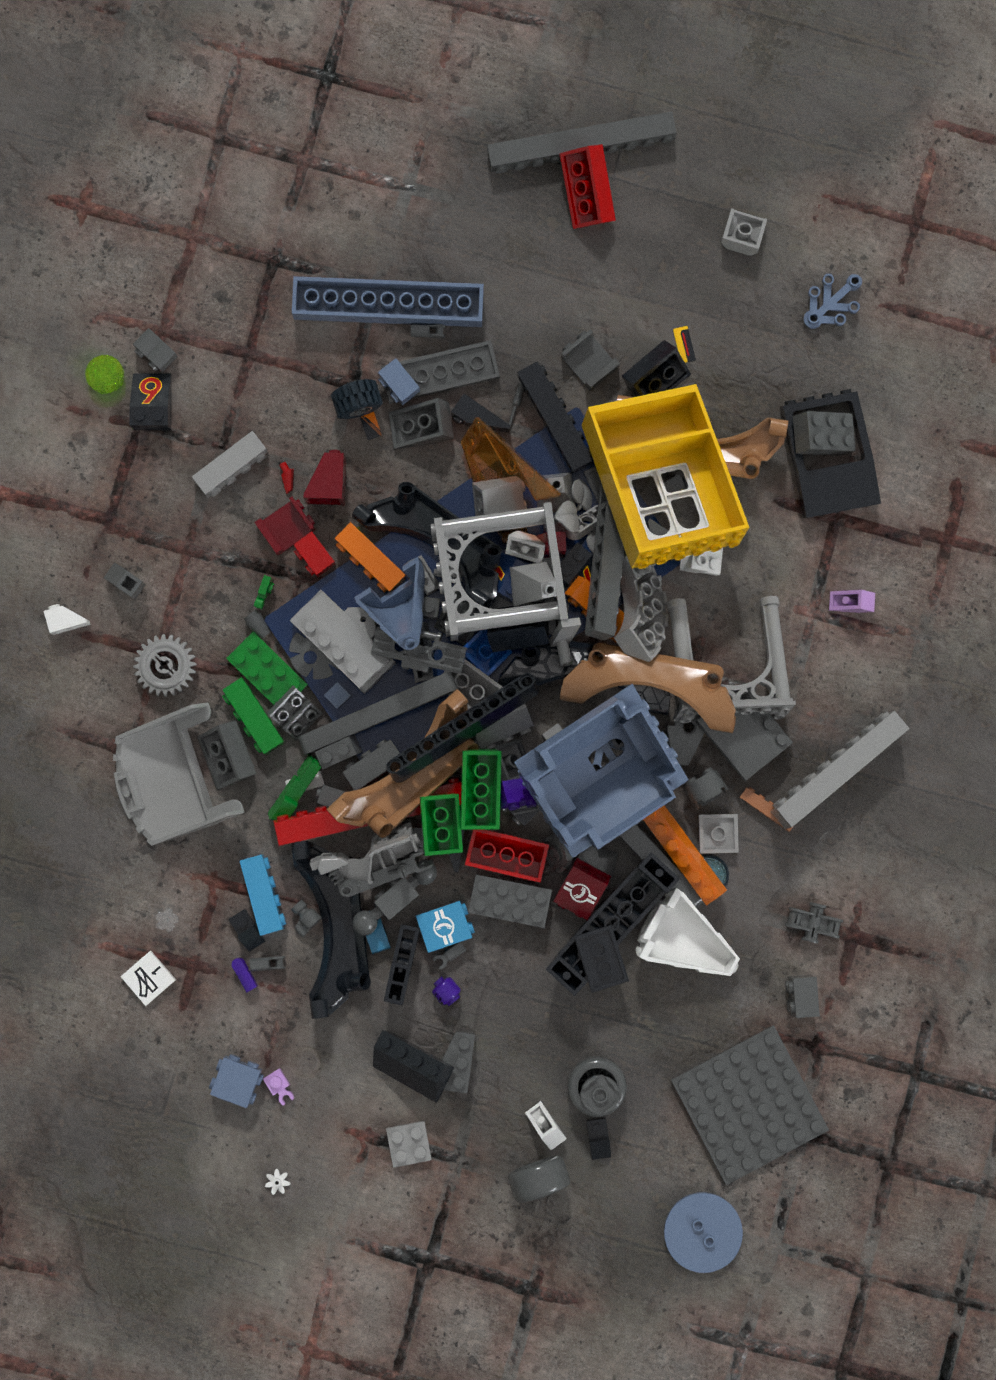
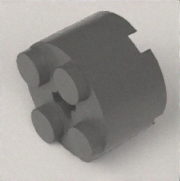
M712 767L703 771L700 778L696 779L693 777L685 782V788L683 789L695 809H699V804L703 807L720 797L719 793L722 790L724 792L729 790L718 771L713 770Z

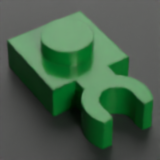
M264 575L258 596L254 602L255 608L262 610L268 594L273 592L275 584L269 576Z

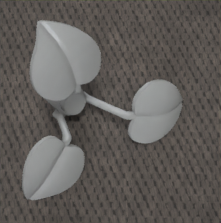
M580 478L573 482L571 489L573 499L578 506L576 508L570 500L561 504L554 516L555 532H565L566 529L572 533L577 532L579 529L577 511L581 508L587 511L592 506L590 489ZM596 529L588 533L586 539L592 554L594 551Z

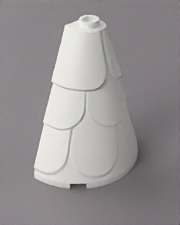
M672 888L668 894L665 893L664 896L666 898L659 900L655 904L641 928L637 940L640 942V947H636L637 956L645 961L695 969L698 972L731 976L735 973L740 958L722 935L715 931L705 916L697 910L684 892L677 888Z

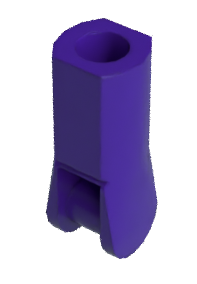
M243 958L234 959L232 961V968L246 993L258 987Z

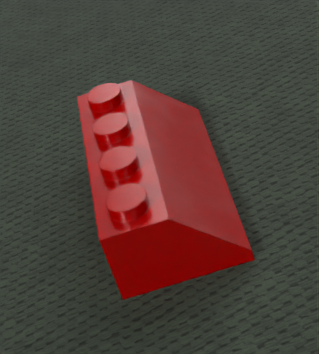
M603 144L586 146L560 153L573 229L616 221Z
M474 829L465 865L541 883L549 844L484 829Z

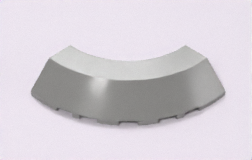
M625 555L622 561L623 574L620 580V589L624 600V619L614 639L624 654L650 662L662 648L660 645L666 638L664 635L665 628L668 627V615L665 610V605H667L666 592L662 591L661 575L657 576L654 569L656 563L650 564L643 569H638V567L631 569L628 557Z

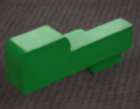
M311 754L307 756L298 769V777L293 775L269 810L268 817L270 820H277V816L288 814V817H291L297 808L298 800L321 768L319 761L315 758L313 759Z

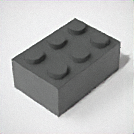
M806 411L793 416L796 454L842 456L856 451L853 416L851 413Z

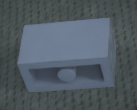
M396 358L378 372L380 377L378 379L379 383L383 388L388 387L392 392L390 393L392 399L396 403L400 402L402 406L420 392V387Z

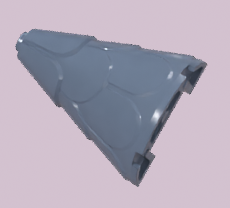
M419 557L402 566L403 572L410 580L382 598L371 587L354 597L356 603L369 614V617L380 626V629L405 650H412L419 645L423 623L425 572Z

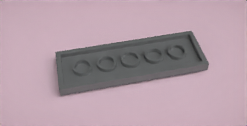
M491 340L399 362L420 387V392L413 398L500 378ZM386 387L389 404L396 403L390 396L392 392Z

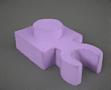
M280 1068L263 1078L271 1094H279L281 1105L286 1104L283 1100L284 1095H288L291 1100L294 1099V1094L286 1089L290 1083Z

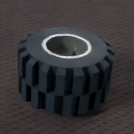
M362 379L347 383L337 388L331 394L339 419H353L367 415L377 410L383 404L377 383L372 379Z

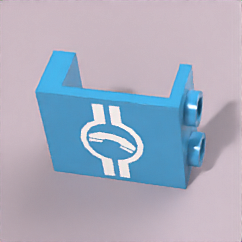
M457 901L416 915L428 953L472 938V933H475L472 922H467L465 915L469 913L465 903L461 904V901Z

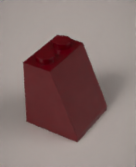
M340 450L324 452L304 492L303 498L306 504L345 505L346 458L344 453H340Z

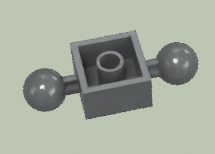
M422 860V861H419L418 863H419V864H423L424 862H426V861H428V860ZM435 865L425 871L412 873L409 879L404 877L392 881L389 885L391 888L387 892L382 890L374 897L376 900L374 905L376 907L371 911H360L354 916V930L360 935L367 936L376 930L377 920L382 916L387 921H390L419 896L415 890L418 885H428L436 879L437 869Z

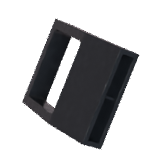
M851 389L840 391V395L833 396L832 392L822 394L820 399H815L814 396L803 398V402L796 403V400L785 401V405L781 406L780 410L782 419L788 420L786 436L794 466L803 518L881 504L873 454L858 392H852ZM847 402L853 416V425L861 460L810 471L806 470L802 454H796L793 413L795 411Z

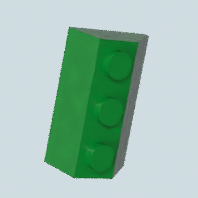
M451 793L420 797L424 856L463 853L459 794Z

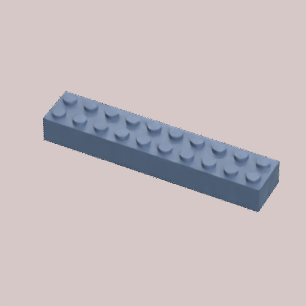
M293 276L292 316L294 320L442 324L445 326L482 327L484 284Z

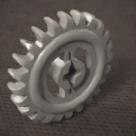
M163 634L161 640H159L158 636L155 635L154 642L147 639L148 646L141 644L144 650H137L140 657L134 658L138 664L134 665L133 668L139 669V671L134 675L141 676L138 679V683L145 682L142 688L150 687V694L156 690V695L160 696L163 691L164 696L167 697L168 691H170L175 696V689L183 692L181 685L189 687L186 680L193 681L189 674L196 673L195 670L191 669V667L197 665L195 662H191L196 656L189 655L192 648L185 649L187 642L180 644V637L173 641V635L166 639V635ZM165 651L174 654L179 664L177 672L175 671L173 660L165 656L160 657L158 653ZM152 659L156 662L155 666L158 672L163 675H171L172 677L169 679L157 678L151 670ZM160 661L168 663L167 665L171 671L163 669Z

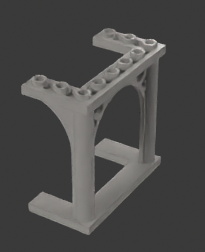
M551 502L543 503V507L442 521V517L434 518V524H431L432 541L437 542L433 545L435 555H439L440 563H436L438 575L442 574L443 581L439 582L440 594L445 595L442 609L443 614L447 613L448 621H444L446 637H450L451 641L458 640V635L471 631L556 619L558 625L560 620L568 619ZM543 525V530L547 533L552 574L556 582V602L506 609H491L474 602L464 591L458 572L461 555L468 544L485 533ZM458 534H463V536L468 534V539L463 540ZM451 538L458 540L461 544L460 549L454 550L450 548L448 540ZM447 551L449 553L455 554L456 559L454 561L449 560L451 559V556L447 553ZM456 574L457 578L452 579L451 575ZM456 591H459L461 593V598L456 600V602L454 603V600L457 597V594L454 593ZM463 601H467L469 603L468 611L463 614L458 613V605ZM473 608H477L479 610V614L474 613L473 616H470V614L473 611Z

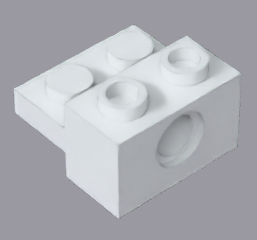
M723 548L716 552L706 551L699 556H686L681 559L680 570L715 576L720 575Z

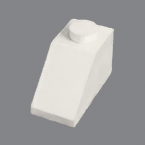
M516 530L508 536L505 554L540 563L543 561L545 544L535 535Z
M60 604L49 606V610L44 611L49 633L52 635L90 625L89 620L64 606H60Z
M541 1101L525 1112L550 1150L566 1140L565 1135Z

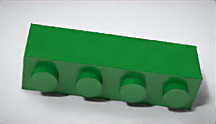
M242 677L223 689L225 693L222 696L228 706L232 704L235 709L233 714L238 721H243L245 724L243 729L248 737L253 736L256 741L254 746L259 753L263 752L267 755L285 743Z

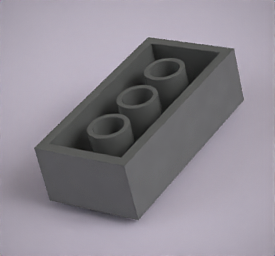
M476 875L468 913L545 928L552 890Z

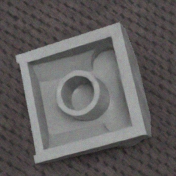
M731 208L721 241L722 245L726 249L745 255L757 254L767 219Z

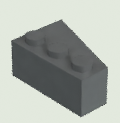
M456 1030L442 1060L455 1067L444 1088L445 1091L468 1093L475 1041L474 1032Z

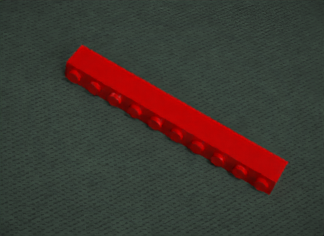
M459 777L447 779L448 782L443 783L431 794H459V805H461L462 779L459 780ZM420 805L407 817L420 815ZM326 806L317 807L314 812L310 813L307 810L296 812V816L288 817V814L277 816V820H273L279 846L361 827L337 822L326 810Z

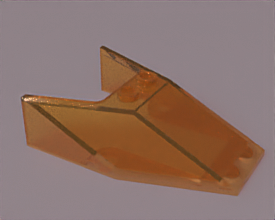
M479 417L475 418L460 441L473 482L517 476L524 481L525 488L528 487L535 501L561 495L510 444ZM527 527L497 531L502 542L507 544L508 536L516 530L528 533Z

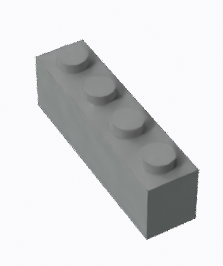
M251 431L194 474L192 478L207 498L210 496L214 497L221 492L223 486L232 484L236 480L235 477L240 473L245 474L251 469V465L256 461L259 463L264 460L268 451L255 433Z

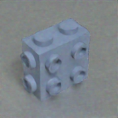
M230 1054L225 1056L223 1060L219 1059L216 1067L218 1071L217 1077L212 1078L209 1089H211L210 1095L247 1108L249 1104H254L257 1096L254 1093L256 1085H261L264 1075L261 1074L262 1069L258 1068L259 1064L248 1061V1063L242 1062L240 1057Z

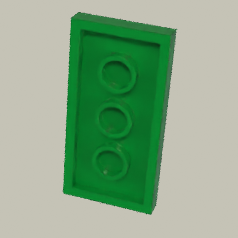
M254 631L226 658L273 705L292 686L296 687L300 692L308 686Z

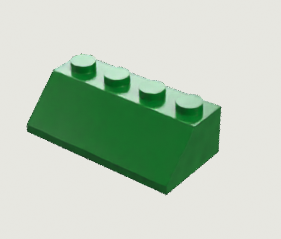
M497 749L462 751L461 830L500 829L502 751Z

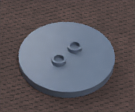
M697 1192L681 1198L670 1209L665 1220L664 1239L671 1256L682 1267L694 1272L709 1273L722 1269L735 1258L742 1243L743 1230L739 1215L728 1201L713 1193Z

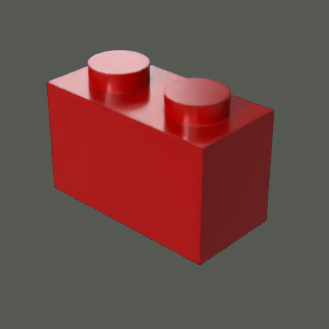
M312 531L294 544L296 550L293 552L300 561L302 559L306 561L308 565L305 568L311 576L315 574L317 577H320L336 565Z

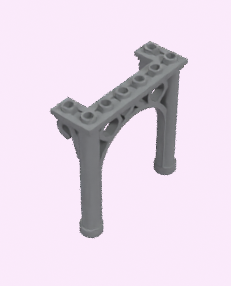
M767 596L760 599L767 652V664L764 672L757 679L746 684H721V686L726 687L736 709L735 713L748 715L753 712H760V714H770L773 719L779 720L785 718L796 705L793 698H790L778 611L780 604L777 596ZM680 598L669 600L667 602V610L670 612L675 657L693 660L686 600ZM770 670L773 684L764 679ZM758 684L765 686L769 690V695L758 696L754 691L755 687ZM749 690L751 699L740 700V697ZM677 697L678 709L675 712L673 721H680V723L691 722L698 712L684 700Z

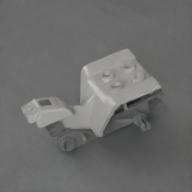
M411 819L401 822L384 838L373 833L371 848L362 859H349L342 852L322 853L320 856L310 860V866L312 871L318 869L320 875L329 872L328 876L331 877V881L334 880V885H338L339 893L343 897H350L395 879L404 878V876L406 878L411 873H419L434 866V861L428 860L423 864L418 863L416 856L424 854L423 846H418L421 844L417 833L413 834Z

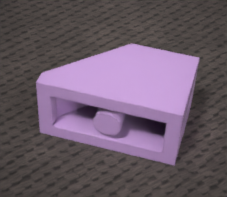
M865 590L830 591V611L874 612L875 593Z

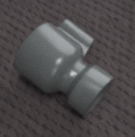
M300 900L291 909L295 915L300 916L294 929L301 937H304L322 919L313 908L308 909L307 904L303 900Z

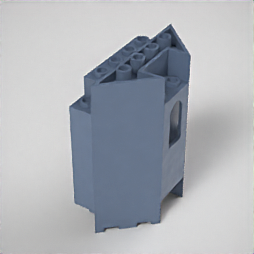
M633 684L514 762L518 768V774L523 780V786L529 790L544 815L543 819L551 826L554 834L564 844L572 858L592 845L600 849L676 798L673 791L688 781L687 776L676 759L678 757L676 751L667 744L669 741L663 731L660 732L657 727L659 726L658 720L655 716L650 715L648 703L641 699ZM620 739L624 744L623 752L595 771L587 756L610 740Z

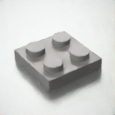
M738 814L698 815L700 853H739Z
M425 1120L386 1128L393 1168L432 1160Z

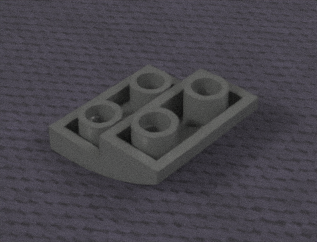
M294 686L267 712L296 741L298 740L297 737L301 736L323 714Z

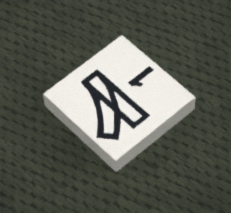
M149 951L121 976L145 1006L176 981L152 951Z

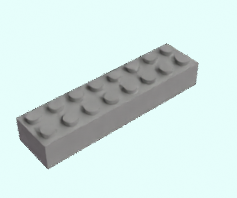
M886 711L874 719L875 724L872 723L859 732L861 734L860 737L856 736L850 739L845 744V749L837 750L830 756L832 758L831 761L823 762L816 768L817 773L813 772L807 775L802 780L803 784L801 786L793 787L787 792V798H780L772 805L774 809L770 812L784 829L792 828L910 729L895 711L890 713Z

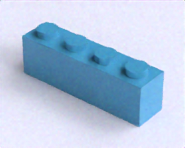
M264 854L240 860L260 936L285 929L286 919L284 913L280 914L278 906H281L279 895H275L273 889L276 887L274 877L270 876L268 871L271 868L268 857L265 858Z

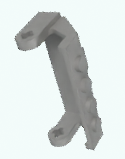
M322 590L290 620L364 694L396 664L392 658L371 653L377 623L369 617V614L361 607H348L343 611Z

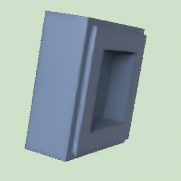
M338 682L324 694L336 709H339L351 697Z

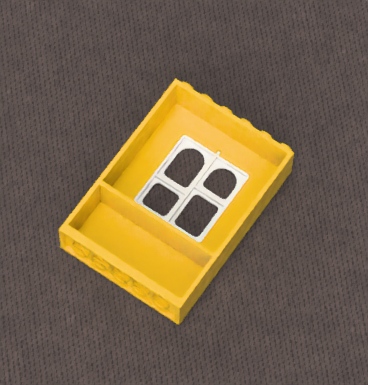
M697 384L588 407L581 426L631 569L637 567L638 569H643L655 563L661 565L668 560H681L689 555L699 556L706 551L716 552L723 547L729 546V548H733L740 544L749 529V525ZM675 470L683 471L688 489L672 493L667 492L661 474ZM651 476L655 481L662 503L641 508L632 485V480ZM691 497L699 515V524L692 529L682 527L676 519L671 501ZM664 512L668 517L670 529L667 534L658 536L649 531L644 517Z

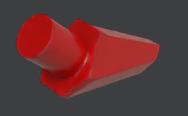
M283 462L279 466L283 472L281 477L286 494L293 490L294 469H290L287 463Z

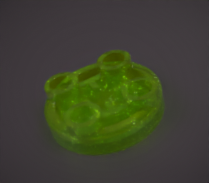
M97 356L86 367L85 376L88 384L100 394L114 392L124 383V369L120 362L112 356Z

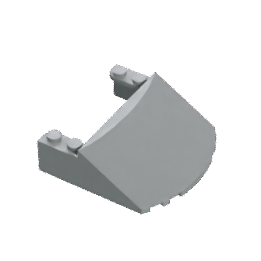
M209 703L189 705L122 733L115 738L117 746L116 754H113V761H116L114 778L117 792L127 817L133 820L137 826L135 828L137 832L142 833L148 839L147 842L151 846L213 826L245 813L241 802L235 799L213 807L192 745L188 728L210 719L211 709Z

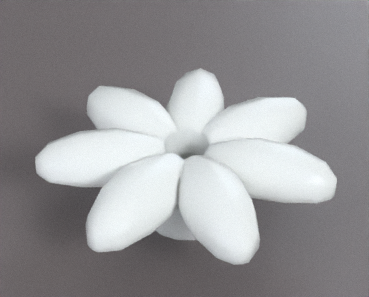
M276 1169L274 1176L271 1174L266 1175L270 1182L266 1183L265 1187H272L271 1193L273 1195L277 1190L284 1194L283 1186L290 1185V1182L284 1180L287 1177V1173L280 1175L279 1170Z

